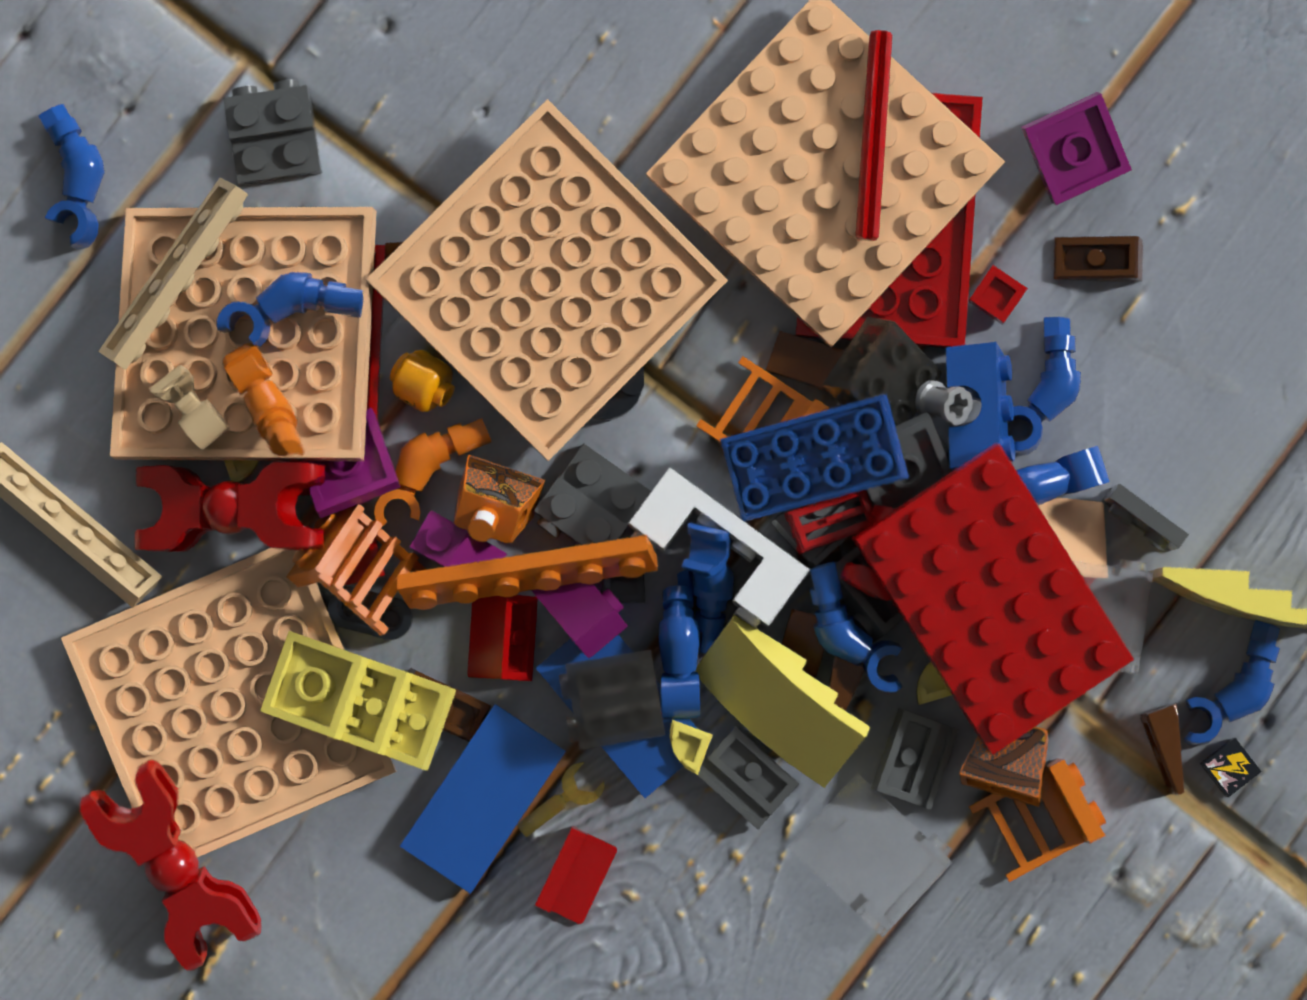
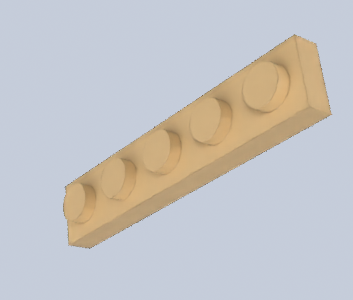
M222 178L218 179L98 351L125 370L131 363L136 362L141 357L146 347L145 342L154 329L160 327L167 320L170 314V306L179 293H183L190 287L194 280V272L203 259L209 257L215 251L219 243V236L228 223L235 221L241 214L243 202L248 196L246 192L235 184Z
M0 442L1 499L132 608L158 585L163 577L5 444Z

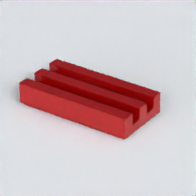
M865 489L812 503L789 511L784 516L786 521L790 523L792 529L790 531L792 537L796 539L798 544L796 549L800 555L859 534L870 527L869 516L873 506ZM856 498L860 500L861 505L803 526L799 518ZM865 513L866 521L810 541L806 538L805 534Z

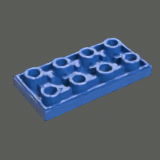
M887 394L720 439L742 521L760 518L909 478Z
M619 635L613 638L590 659L570 638L536 667L537 671L644 798H647L683 767L676 758L670 743L672 720L696 729L698 728L689 718L666 719L662 717L661 684Z
M495 704L400 847L471 894L566 751Z

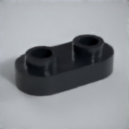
M353 586L343 587L350 594L354 589ZM369 591L361 604L369 610L379 593ZM332 594L328 603L330 618L336 625L387 640H396L405 636L413 622L411 609H409L404 601L393 597L379 620L385 624V614L389 611H396L399 615V623L394 627H388L389 629L386 634L380 636L356 614L347 616L343 611L344 603Z

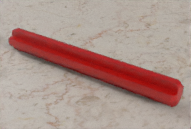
M874 30L869 35L856 221V238L862 241L877 240L880 230L893 38L891 32L884 30Z

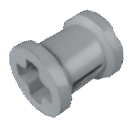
M934 380L923 383L915 397V406L920 415L927 412L931 419L942 417L949 424L953 425L965 422L972 410L973 400L970 392L960 386L946 388L942 383Z

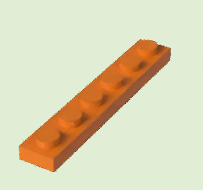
M644 535L397 574V590L409 609L427 610L439 604L452 602L472 603L478 598L497 595L511 597L523 591L536 589L549 591L555 590L562 585L574 583L595 584L602 579L620 576L629 578L639 577L645 572L658 571L657 555L648 536Z

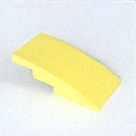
M1161 567L1150 571V580L1188 600L1223 613L1249 620H1258L1271 625L1307 629V609L1291 608L1292 591L1249 589V571Z
M733 615L697 664L696 672H698L699 679L716 699L755 737L787 763L825 788L866 738L870 726L836 706L834 702L838 693L802 671L807 660L738 616Z
M288 631L260 712L428 771L456 689Z

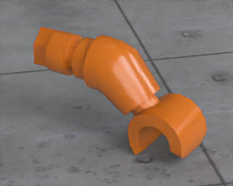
M245 343L227 354L222 361L223 366L233 381L239 395L245 394L243 396L244 402L259 435L267 441L270 451L280 457L291 454L304 455V449L296 431L297 418L289 401L272 380L265 381L272 377L273 373L259 348L253 343Z
M482 418L464 426L459 422L447 427L448 433L440 435L438 431L427 436L424 432L409 440L401 448L395 469L401 488L378 497L373 511L375 520H378L384 526L387 523L383 513L384 507L393 499H402L410 507L409 517L419 521L421 511L415 494L417 491L422 492L432 474L441 469L440 464L451 460L450 454L457 452L458 456H461L492 442Z

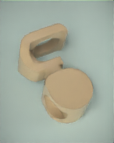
M182 365L176 367L149 389L155 396L175 403L174 405L183 415L178 422L180 427L201 450H204L230 429L220 413L208 400H199L194 389V377Z

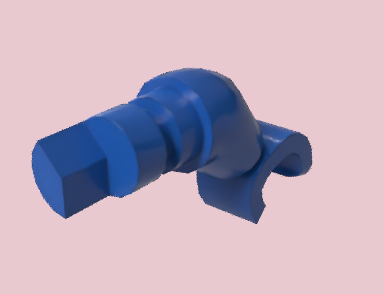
M60 104L38 115L54 145H61L59 153L63 158L61 166L64 169L62 195L67 197L66 201L54 204L48 210L45 219L63 224L68 216L75 214L78 219V227L69 236L70 247L78 250L89 247L98 235L99 223L97 217L86 207L87 203L94 202L105 171L103 160L97 147L92 144L90 145L86 137H79L82 131L75 118L70 116L64 104Z
M286 273L280 275L256 297L258 303L255 306L246 302H233L226 305L219 313L216 323L218 331L227 333L234 331L236 322L240 317L244 315L251 316L254 328L248 337L254 345L261 347L269 336L270 320L277 323L296 312L306 313L307 309L318 311L320 306H322L327 313L361 318L363 290L347 288L345 283L329 281L326 286L323 280L312 278L311 273Z
M1044 317V353L1049 354L1050 359L1045 360V372L1040 373V383L1027 399L1030 405L1028 407H1013V421L1018 419L1025 420L1033 429L1028 439L1014 442L1015 455L1017 456L1028 455L1037 449L1042 441V422L1045 419L1050 422L1076 401L1080 391L1081 372L1076 371V360L1071 358V353L1076 352L1075 336H1071L1070 318Z
M1098 446L1063 456L1056 462L1032 465L1016 470L1038 506L1064 494L1077 493L1110 482Z
M688 523L687 534L691 535L690 554L688 559H684L681 567L684 570L693 572V594L697 596L696 606L700 608V610L695 612L694 619L699 623V632L703 633L700 653H706L724 629L726 616L721 611L727 609V602L733 597L734 575L727 563L731 539L728 531Z
M835 562L811 569L814 587L810 588V595L813 605L819 606V609L815 611L817 623L814 624V630L820 645L827 653L858 666L862 662L870 682L879 690L885 692L900 690L903 685L896 675L883 676L878 674L877 665L881 658L886 655L898 656L902 647L899 643L891 640H882L872 644L873 638L855 624L853 616L847 613L846 605L839 602L843 598V593Z
M688 570L677 573L678 585L667 587L662 592V604L665 610L663 612V620L659 622L658 631L660 655L664 671L661 676L662 717L666 719L700 717V682L698 672H696L700 642L699 623L694 619V612L692 610L694 606L693 572Z
M1255 620L1246 650V655L1250 657L1249 662H1243L1240 673H1235L1233 681L1214 694L1216 700L1210 701L1200 697L1186 700L1185 703L1190 711L1194 709L1202 710L1209 716L1210 728L1201 734L1189 731L1182 741L1191 746L1208 744L1218 735L1222 727V720L1227 719L1228 722H1233L1262 710L1269 701L1274 688V683L1271 682L1273 670L1269 667L1270 663H1276L1280 648L1275 645L1280 628Z

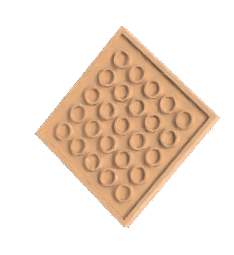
M809 0L646 173V177L832 348L1004 165L1005 161L891 57L879 237L875 241L857 239L856 221L869 35L831 0Z
M548 99L366 279L547 461L728 281Z
M243 207L238 218L232 223H228L219 236V243L215 251L209 257L204 258L194 272V280L190 287L183 293H179L172 303L167 320L160 327L155 328L145 342L146 347L141 357L136 362L131 363L126 370L116 364L110 457L115 460L364 461L373 287L366 279L374 272L377 211L373 207ZM126 208L119 321L198 208ZM291 272L311 273L314 279L323 280L326 286L329 281L345 283L347 288L363 290V307L361 318L327 313L324 311V307L320 306L318 311L307 309L306 313L296 312L277 323L270 320V333L267 341L261 347L257 346L273 373V376L265 381L272 380L289 401L297 418L296 431L304 449V455L291 454L280 457L270 451L267 441L259 435L244 402L243 396L245 394L239 395L222 362L224 357L245 343H252L248 336L254 328L251 316L244 315L237 320L234 331L227 333L218 331L216 321L221 310L233 302H246L255 306L258 303L256 297L280 275ZM179 365L187 368L194 377V389L199 400H208L230 428L204 450H201L180 427L178 422L183 415L176 408L175 403L165 401L155 396L149 390Z
M269 548L61 638L131 807H139L143 804L134 784L135 774L139 765L148 760H156L165 769L179 790V802L175 811V821L181 830L178 840L185 841L195 850L197 858L397 772L390 757L368 751L260 712L288 631L345 650L335 624L330 618L318 584L314 583L298 588L286 577L295 564L292 562V559L298 550Z

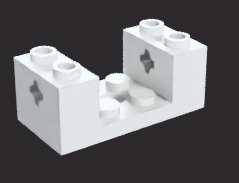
M669 468L629 522V528L634 531L631 537L647 535L654 550L657 548L664 553L693 512L699 516L696 519V524L728 531L730 539L733 541L730 547L731 550L749 563H751L754 557L761 561L732 601V604L738 607L734 615L755 628L759 623L766 628L809 569L673 469Z

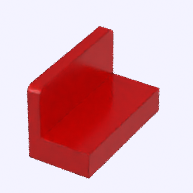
M497 595L478 598L472 602L468 677L517 681L533 680L537 597L525 595L501 597Z
M572 826L535 906L549 913L553 911L575 923L582 924L617 853V848Z

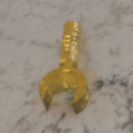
M585 762L572 765L566 770L562 779L564 792L552 796L521 820L517 826L527 838L565 809L567 802L572 801L579 805L595 802L603 793L605 779L594 792L579 790L574 774Z

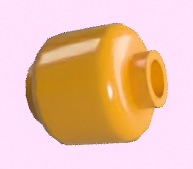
M415 350L412 353L406 352L402 354L395 362L390 373V381L392 382V390L395 396L420 412H429L437 406H445L455 390V386L451 384L453 379L451 367L425 350Z

